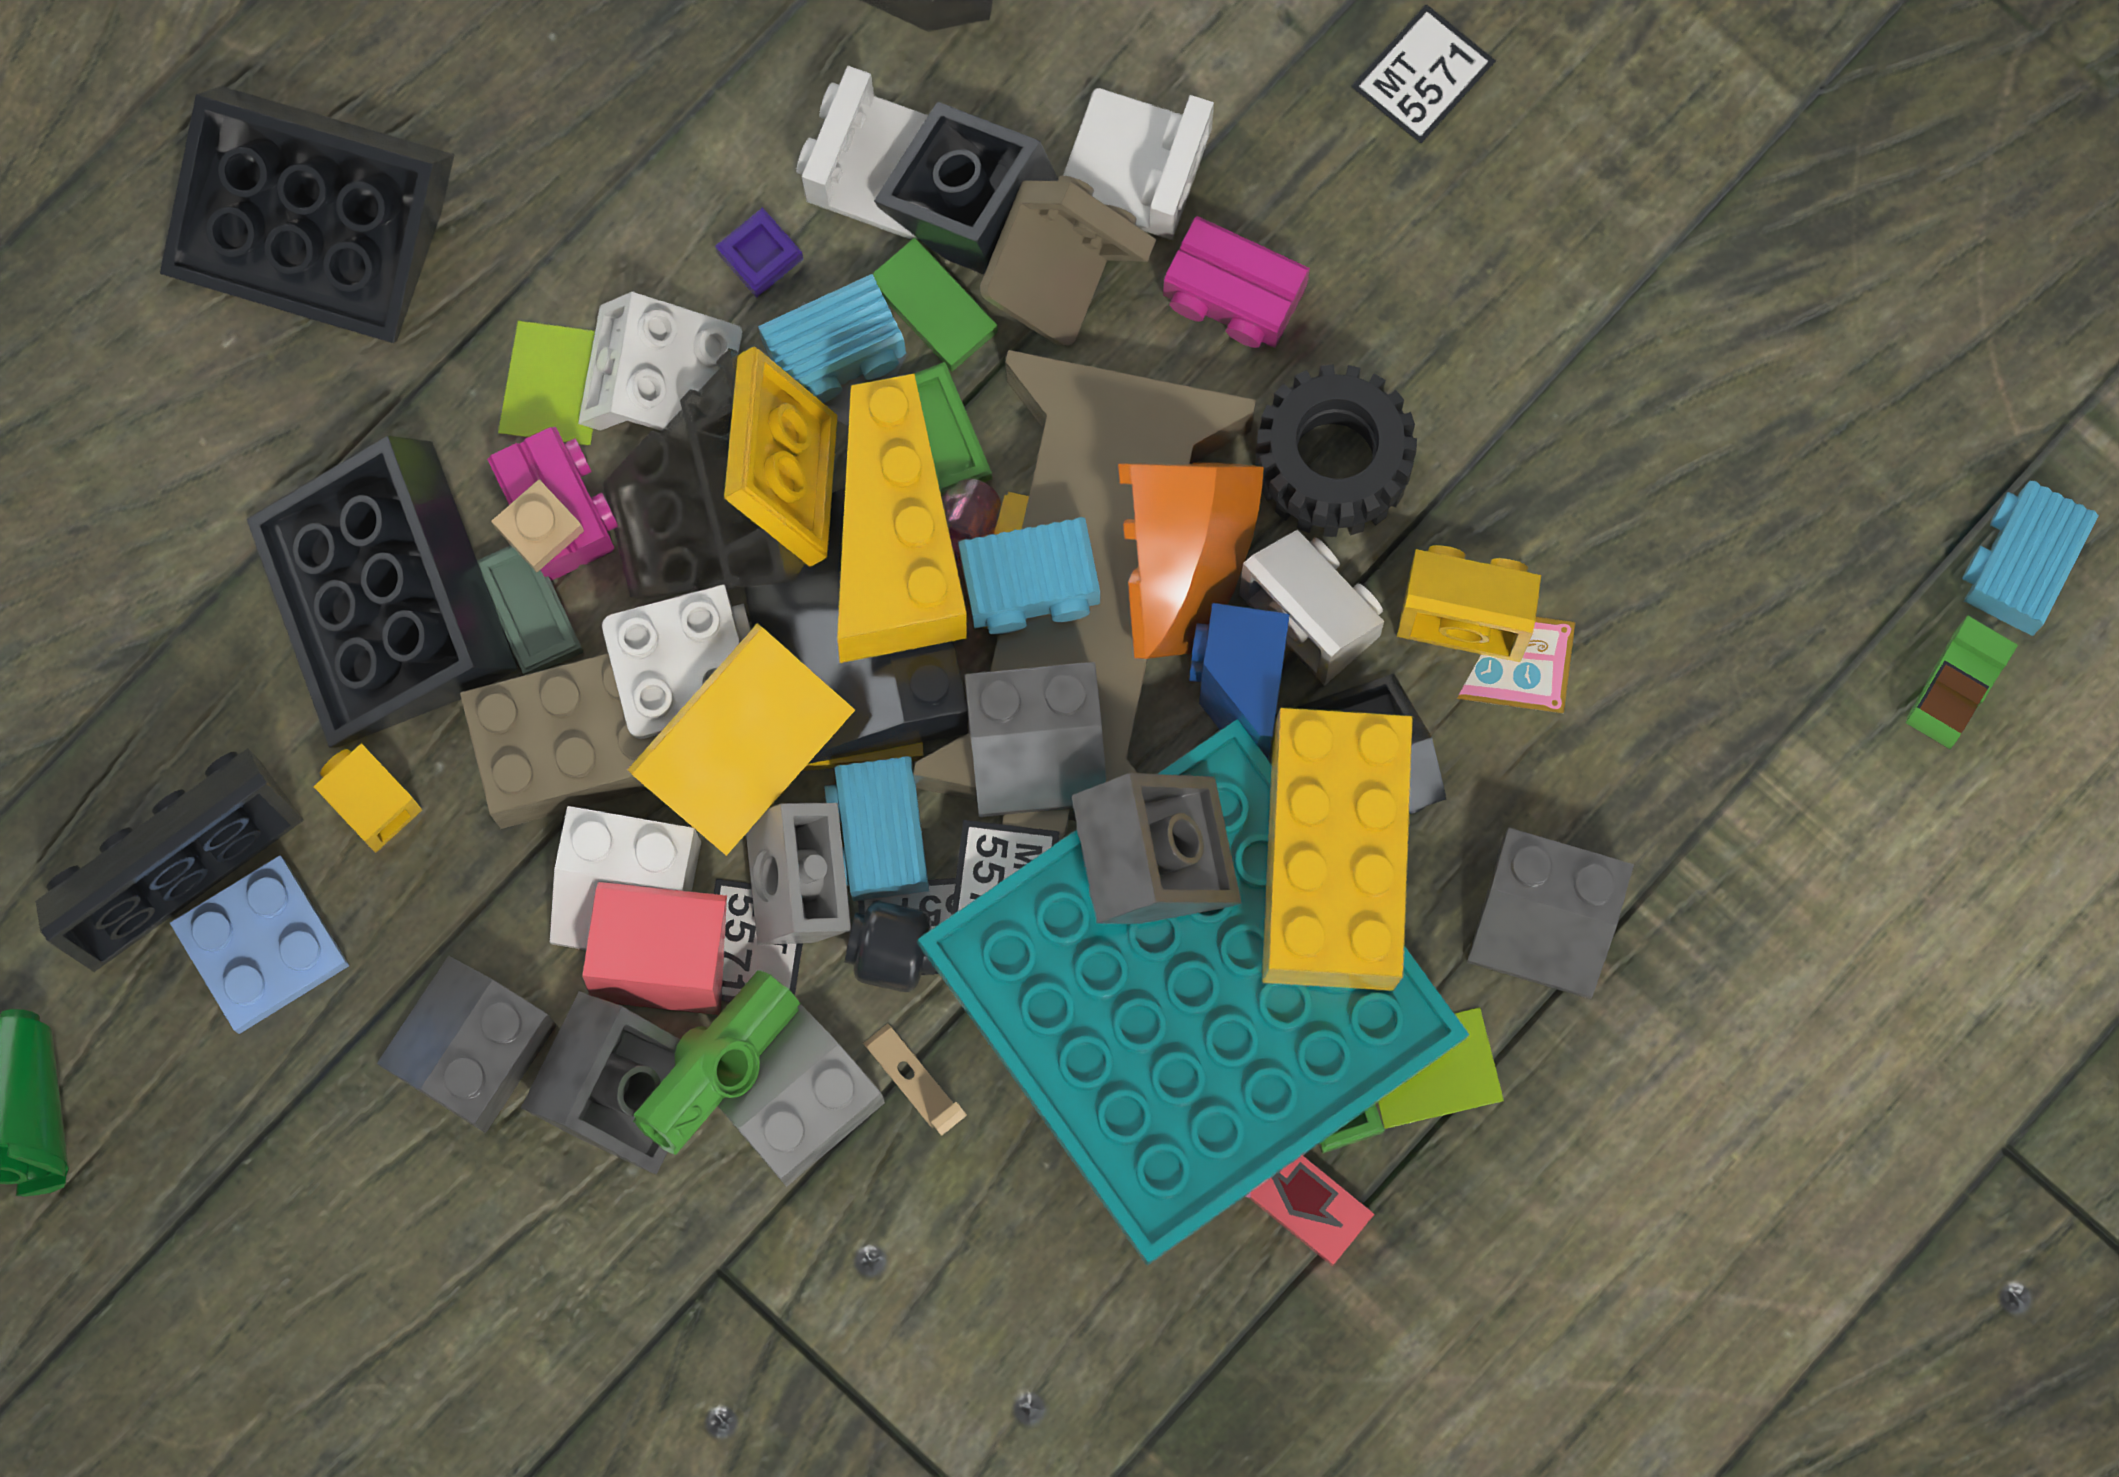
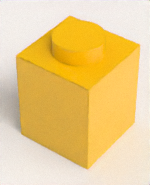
M362 743L352 752L349 749H344L334 755L321 769L320 776L322 779L313 786L375 853L422 811V808Z

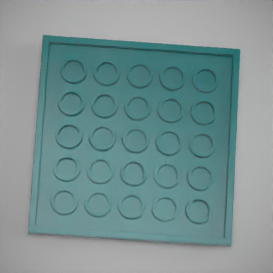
M1238 719L1158 774L1215 777L1241 898L1240 904L1141 924H1097L1094 905L1089 892L1090 885L1081 841L1077 830H1075L918 939L919 947L1146 1266L1414 1077L1470 1035L1405 946L1403 977L1393 991L1262 983L1272 765Z

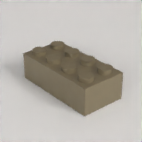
M609 653L460 693L489 813L500 829L566 812L567 806L582 808L649 790L627 769L658 735L637 739L630 734Z

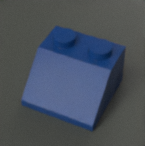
M1212 603L1210 623L1196 624L1189 681L1201 682L1199 704L1220 730L1238 719L1265 757L1269 759L1290 614Z

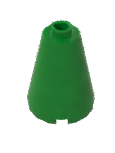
M9 1009L1 1012L0 1184H17L16 1196L49 1194L64 1188L69 1171L52 1029L47 1024L40 1022V1016L32 1011Z

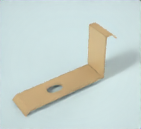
M888 1023L863 1043L931 1128L935 1127L941 1136L967 1116L957 1102L953 1103ZM900 1062H907L914 1070V1077L912 1079H905L898 1071L897 1066Z

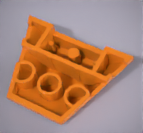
M1220 462L1170 465L1118 463L1120 484H1132L1135 520L1126 519L1123 522L1124 539L1137 540L1139 567L1133 570L1128 581L1134 658L1150 659L1191 654L1196 624H1209L1212 603L1228 605L1236 588L1255 531L1262 492L1264 467Z

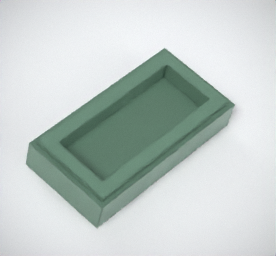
M511 545L477 560L500 624L524 676L544 671L584 652L549 576L544 577L541 570L536 573Z

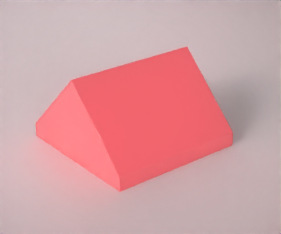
M598 882L582 975L589 995L620 1005L719 1015L722 1000L727 896Z

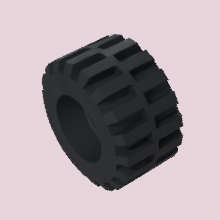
M1334 364L1322 365L1319 369V375L1311 378L1307 370L1295 375L1293 386L1288 388L1283 384L1274 393L1273 404L1271 406L1266 405L1261 417L1256 444L1255 466L1264 467L1262 493L1267 501L1271 499L1276 501L1275 512L1286 521L1293 515L1299 519L1297 528L1307 533H1310L1312 525L1324 527V537H1337L1338 529L1348 527L1350 536L1364 531L1365 523L1370 520L1376 526L1387 517L1388 509L1391 506L1397 507L1403 498L1405 487L1410 480L1417 451V438H1413L1415 423L1411 412L1403 413L1404 399L1397 390H1394L1389 395L1384 391L1386 380L1375 373L1369 382L1360 379V367L1348 365L1346 375H1335ZM1326 424L1344 425L1358 432L1367 441L1373 455L1372 462L1361 473L1349 478L1333 479L1324 477L1311 470L1305 464L1298 452V443L1307 432L1318 426Z

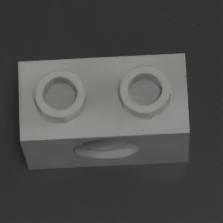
M838 803L779 804L767 809L746 833L757 945L815 943L851 931Z

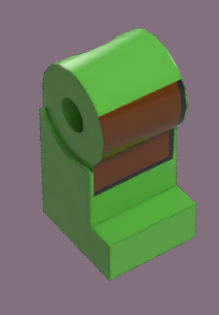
M1967 616L1954 631L1905 723L1950 750L1964 731L1975 710L1986 698L2018 645L1972 617Z

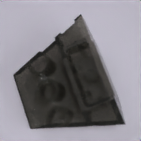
M728 348L716 361L720 369L699 391L690 389L680 400L682 409L660 433L651 431L603 482L608 506L618 524L614 532L631 598L643 599L689 594L720 585H725L726 589L791 583L796 582L805 562L724 498L737 356L739 355L737 350Z

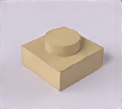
M540 479L491 521L496 530L536 573L584 532L581 523Z

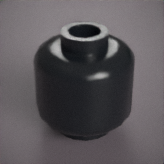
M875 901L870 904L865 914L855 912L844 963L854 965V975L861 983L901 992L914 990L920 981L922 973L934 975L936 970L918 945V939L931 930L930 916L923 910Z

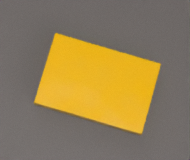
M754 346L737 356L724 498L811 567L826 559L828 553L838 415Z
M757 623L627 770L727 856L852 715L855 709Z

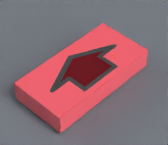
M1301 1156L1253 1190L1249 1198L1332 1267L1374 1216L1373 1212L1304 1156Z

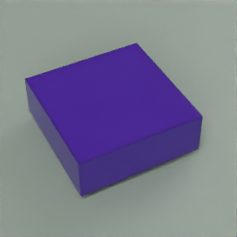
M763 207L715 246L717 254L756 298L804 259L802 251Z

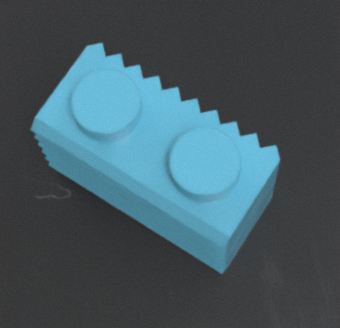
M872 274L758 326L762 343L770 359L823 403L840 394L842 384L858 378L861 374L864 375L865 379L871 380L891 372L898 366V358L906 354L903 335Z
M2029 481L2018 496L2007 492L1990 523V526L2000 530L1992 548L1988 550L1980 546L1962 578L1972 584L1964 602L2033 636L2044 625L2099 515L2093 510L2086 509L2084 505L2076 504L2072 499L2064 498L2060 493L2052 492L2048 487L2040 486L2036 481Z
M1078 517L1074 520H1064L1060 523L1053 522L1048 525H1039L1035 528L1027 527L1023 530L1001 532L997 535L990 534L985 537H976L972 540L964 539L958 542L974 628L988 626L990 634H1006L1025 628L1027 626L1026 618L1051 614L1052 621L1054 622L1073 621L1088 616L1090 614L1089 606L1100 604V587L1085 518Z
M904 756L874 762L866 761L860 764L852 763L836 766L837 784L825 786L826 803H838L839 821L842 823L845 846L842 847L846 885L850 886L853 901L929 891L918 798L913 776L914 768L911 757Z

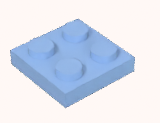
M281 855L170 923L233 1030L238 1034L350 966L288 863Z

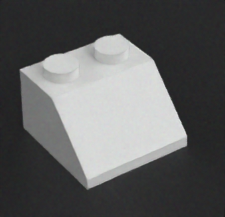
M1297 529L1253 554L1243 563L1239 595L1252 609L1290 614L1286 645L1325 686L1380 637L1384 621L1379 615L1383 612V609L1368 589L1359 583L1352 588L1336 571L1340 566L1339 561L1321 540L1313 538L1309 542Z
M567 806L554 869L550 943L552 945L581 950L587 949L594 897L598 882L692 892L702 843L695 828Z

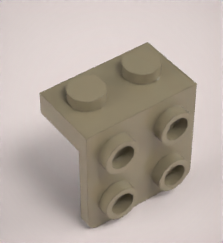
M1064 175L1059 176L1058 181H1022L982 279L980 292L985 300L1054 344L1069 346L1076 340L1107 260L1147 262L1156 239L1135 225L1137 218L1132 213L1117 206L1103 204L1092 196L1094 189L1089 184L1077 178Z

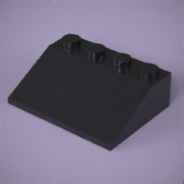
M224 86L198 93L195 96L160 274L395 343L398 340L442 214L455 154Z
M387 435L246 519L329 748L340 747L461 699V692L490 685L517 670L432 441Z
M845 488L832 492L827 558L811 567L755 522L733 529L752 629L758 623L855 709L852 715L808 764L968 734V709L953 641L840 663L837 634Z
M249 748L239 755L235 751L227 753L214 761L205 771L207 778L188 792L180 789L160 800L152 809L154 816L135 830L131 827L124 828L111 835L99 848L102 854L84 867L80 868L78 865L69 867L52 878L46 886L49 892L36 900L40 932L49 943L95 972L304 820L262 762Z

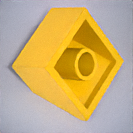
M1434 545L1430 546L1428 551L1416 549L1410 569L1397 637L1521 663L1534 631L1541 575L1529 573L1527 565L1515 560L1496 558L1492 559L1490 564L1466 560V554L1463 551L1448 546Z

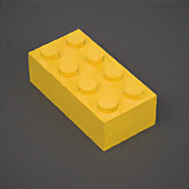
M1280 708L1273 729L1262 983L1393 991L1402 979L1412 716Z

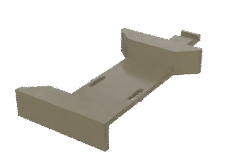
M1008 350L1006 358L1007 383L1044 429L1022 530L1027 527L1035 528L1039 525H1048L1053 522L1060 523L1064 520H1074L1078 517L1085 518L1100 587V604L1089 606L1090 614L1081 619L1054 622L1052 621L1051 614L1026 618L1027 626L1021 630L999 634L990 672L1095 662L1106 782L1128 773H1137L1128 762L1127 754L1148 660L1134 658L1128 581L1133 570L1138 568L1139 564L1137 540L1124 539L1123 522L1126 519L1135 520L1132 484H1120L1118 463L1192 464L1251 432L1256 400ZM968 733L917 761L913 773L916 788L977 801L971 734ZM1074 808L1007 814L1003 817L1002 825L1060 831L1059 841L1065 838L1068 820L1076 821Z

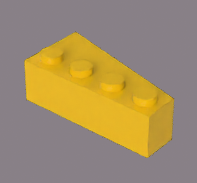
M915 374L851 385L837 634L839 661L843 663L966 639V609Z

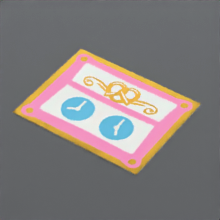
M1536 617L1534 631L1521 663L1480 655L1456 699L1564 714L1575 622Z

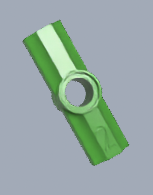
M757 970L709 1027H695L684 1034L676 1048L674 1056L675 1067L634 1114L635 1119L633 1122L643 1134L657 1143L663 1150L676 1155L725 1097L736 1098L750 1090L758 1077L760 1055L799 1011L798 1006L800 1002L790 989L783 986L771 974Z

